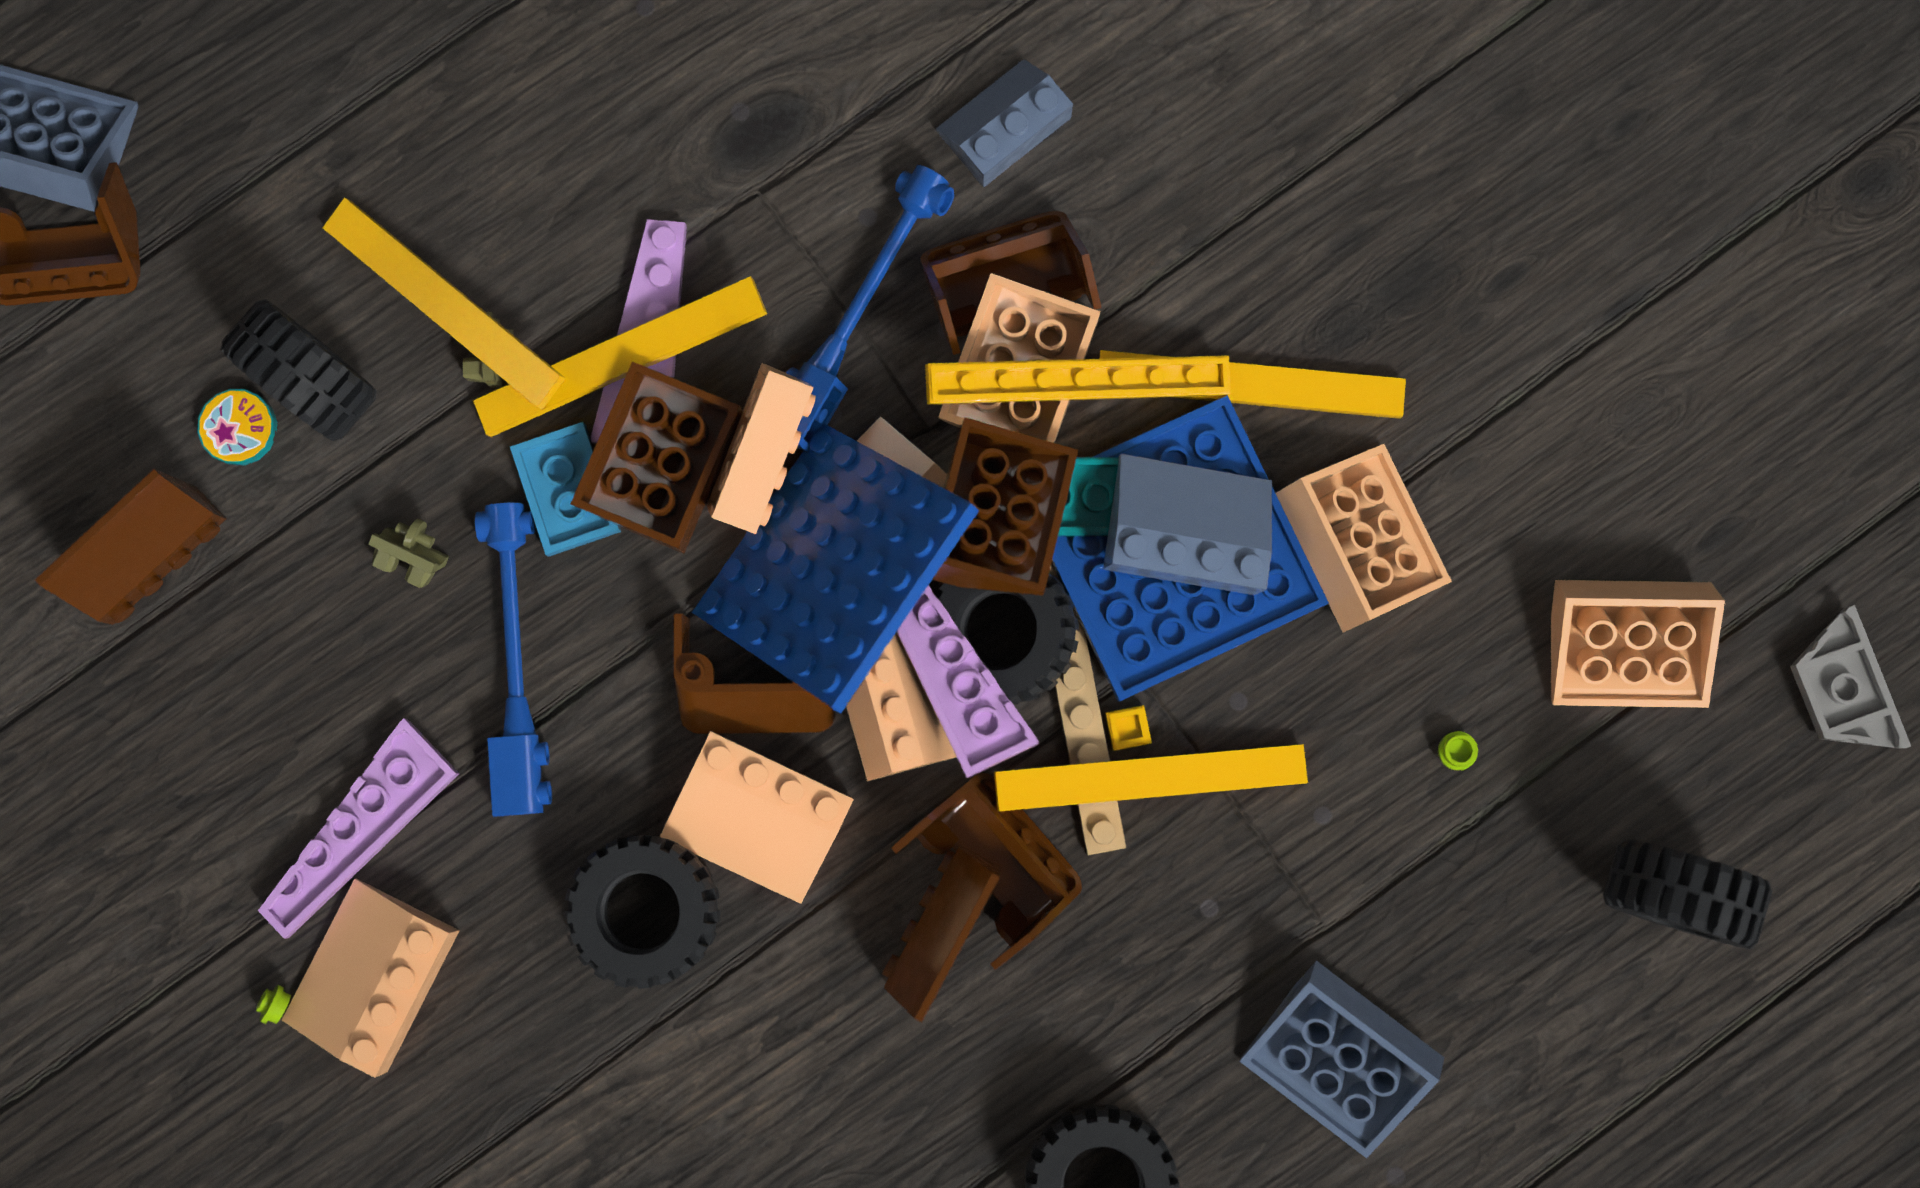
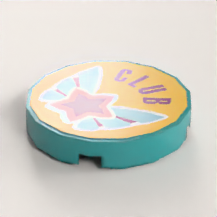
M229 389L216 394L204 405L198 418V435L203 448L213 458L227 464L248 465L260 460L270 451L274 443L275 431H277V419L273 408L261 396L245 389Z

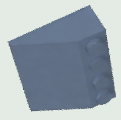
M0 65V186L95 212L98 205L97 195L108 164L117 162L119 166L138 110L137 102Z
M1125 454L1119 455L1103 570L1256 595L1267 590L1272 555V480Z
M1315 961L1294 985L1247 1048L1239 1062L1365 1158H1368L1440 1081L1444 1057L1318 961Z

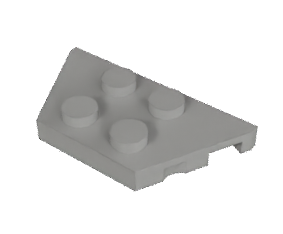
M1855 605L1843 608L1790 666L1818 738L1821 740L1898 749L1911 747Z

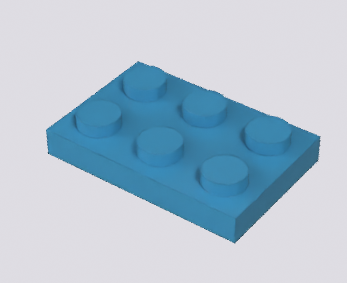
M584 422L510 447L546 556L550 557L621 532L620 526L571 505V501L594 451Z

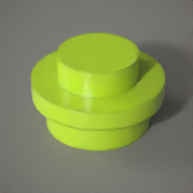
M1456 731L1445 735L1441 739L1438 746V755L1441 762L1447 768L1465 770L1475 763L1478 756V747L1475 740L1469 734Z
M277 985L273 991L269 989L264 991L256 1007V1011L261 1013L260 1022L265 1024L268 1021L275 1024L279 1022L291 998L290 994L283 992L284 987Z

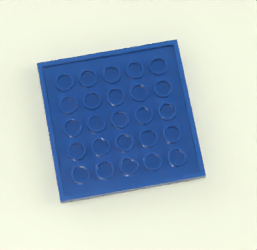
M1228 395L1093 456L1119 458L1120 454L1269 480ZM1273 487L1272 555L1266 591L1256 595L1103 570L1108 537H1058L1052 558V565L1064 586L1066 594L1072 599L1075 606L1073 609L1118 702L1329 604Z
M823 423L811 438L809 451L802 452L786 475L780 490H776L769 499L768 503L772 504L773 508L766 526L759 525L756 534L749 531L746 532L744 538L724 564L722 570L702 596L692 613L841 714L979 510L965 499Z

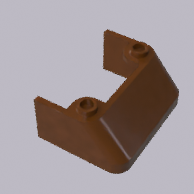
M117 162L108 164L97 195L98 205L95 215L99 224L27 231L23 221L15 212L6 208H0V305L11 306L130 293L137 287L141 273L137 213Z
M1061 211L1045 212L929 249L920 258L943 332L953 355L961 353L956 336L969 334L991 273L1044 292L1049 290L1052 295L1069 301H1075L1083 294H1086L1094 310L1102 308L1089 253L1069 218Z
M682 613L674 614V679L681 722L687 730L696 734H709L710 731L717 734L820 733L828 730L833 725L836 719V710L795 682L714 684V667L711 661L702 654L690 653V619Z
M987 773L976 774L891 847L897 854L917 837L921 844L932 853L945 854L952 847L956 851L959 845L1001 867L1000 877L991 893L1003 906L995 915V926L998 934L1009 946L990 963L995 970L1033 941L1082 890V883L1077 872L1023 809L997 811L995 779Z

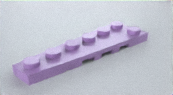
M647 220L617 336L680 308L687 231L685 222ZM676 355L648 368L674 378ZM625 378L603 388L591 434V443L594 445L597 444Z
M928 585L897 630V633L966 778H969L1038 745L1039 742Z
M403 718L374 755V760L362 776H359L350 787V792L338 808H335L326 819V824L317 836L310 840L299 855L298 861L289 868L258 911L284 939L290 938L460 774L408 719Z

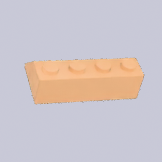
M761 363L706 504L712 518L754 534L757 533L759 525L766 526L773 505L768 503L773 489L780 490L786 477L787 468L782 466L788 452L794 454L801 438V432L797 431L802 416L808 418L815 403L816 396L811 394L813 387L809 383Z

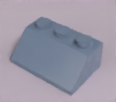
M1023 59L938 126L936 131L984 188L1071 119L1073 103L1047 73Z

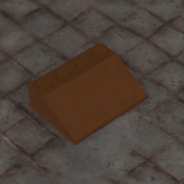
M632 362L571 501V505L684 554L743 412L740 405Z
M964 417L956 437L943 488L970 502L979 511L932 580L963 588L1043 596L1078 450Z
M153 469L43 571L35 581L44 589L98 622L112 625L121 623L134 612L135 608L133 606L142 597L152 595L163 585L162 579L172 569L177 570L191 559V552L201 542L207 543L219 533V526L226 518L196 486Z
M959 845L956 852L948 849L938 868V871L944 873L937 887L931 884L928 886L919 903L920 906L925 908L918 922L913 919L910 920L900 939L907 943L900 957L895 954L891 955L881 974L888 978L883 988L914 1019L921 1023L1000 877V866Z

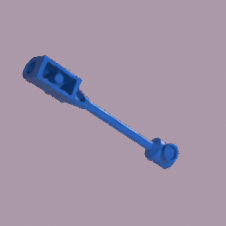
M917 165L912 174L904 171L898 177L895 190L897 193H900L898 201L904 212L834 334H831L811 358L803 363L800 370L792 367L786 372L809 383L813 387L811 394L816 396L808 418L802 416L797 431L801 432L797 448L802 451H809L811 438L823 423L828 425L848 390L836 377L848 344L847 340L917 219L931 218L933 213L943 216L952 205L954 189L949 187L950 184L944 177L925 166Z
M496 503L484 506L485 511L476 512L475 531L478 541L487 542V546L499 552L508 698H506L503 737L488 738L492 817L544 813L543 805L552 803V787L550 781H542L541 766L549 765L550 761L549 746L547 742H539V735H536L527 698L524 697L515 551L526 543V535L534 534V519L531 511L524 512V504Z

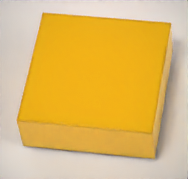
M1144 705L1105 713L1113 751L1152 743Z

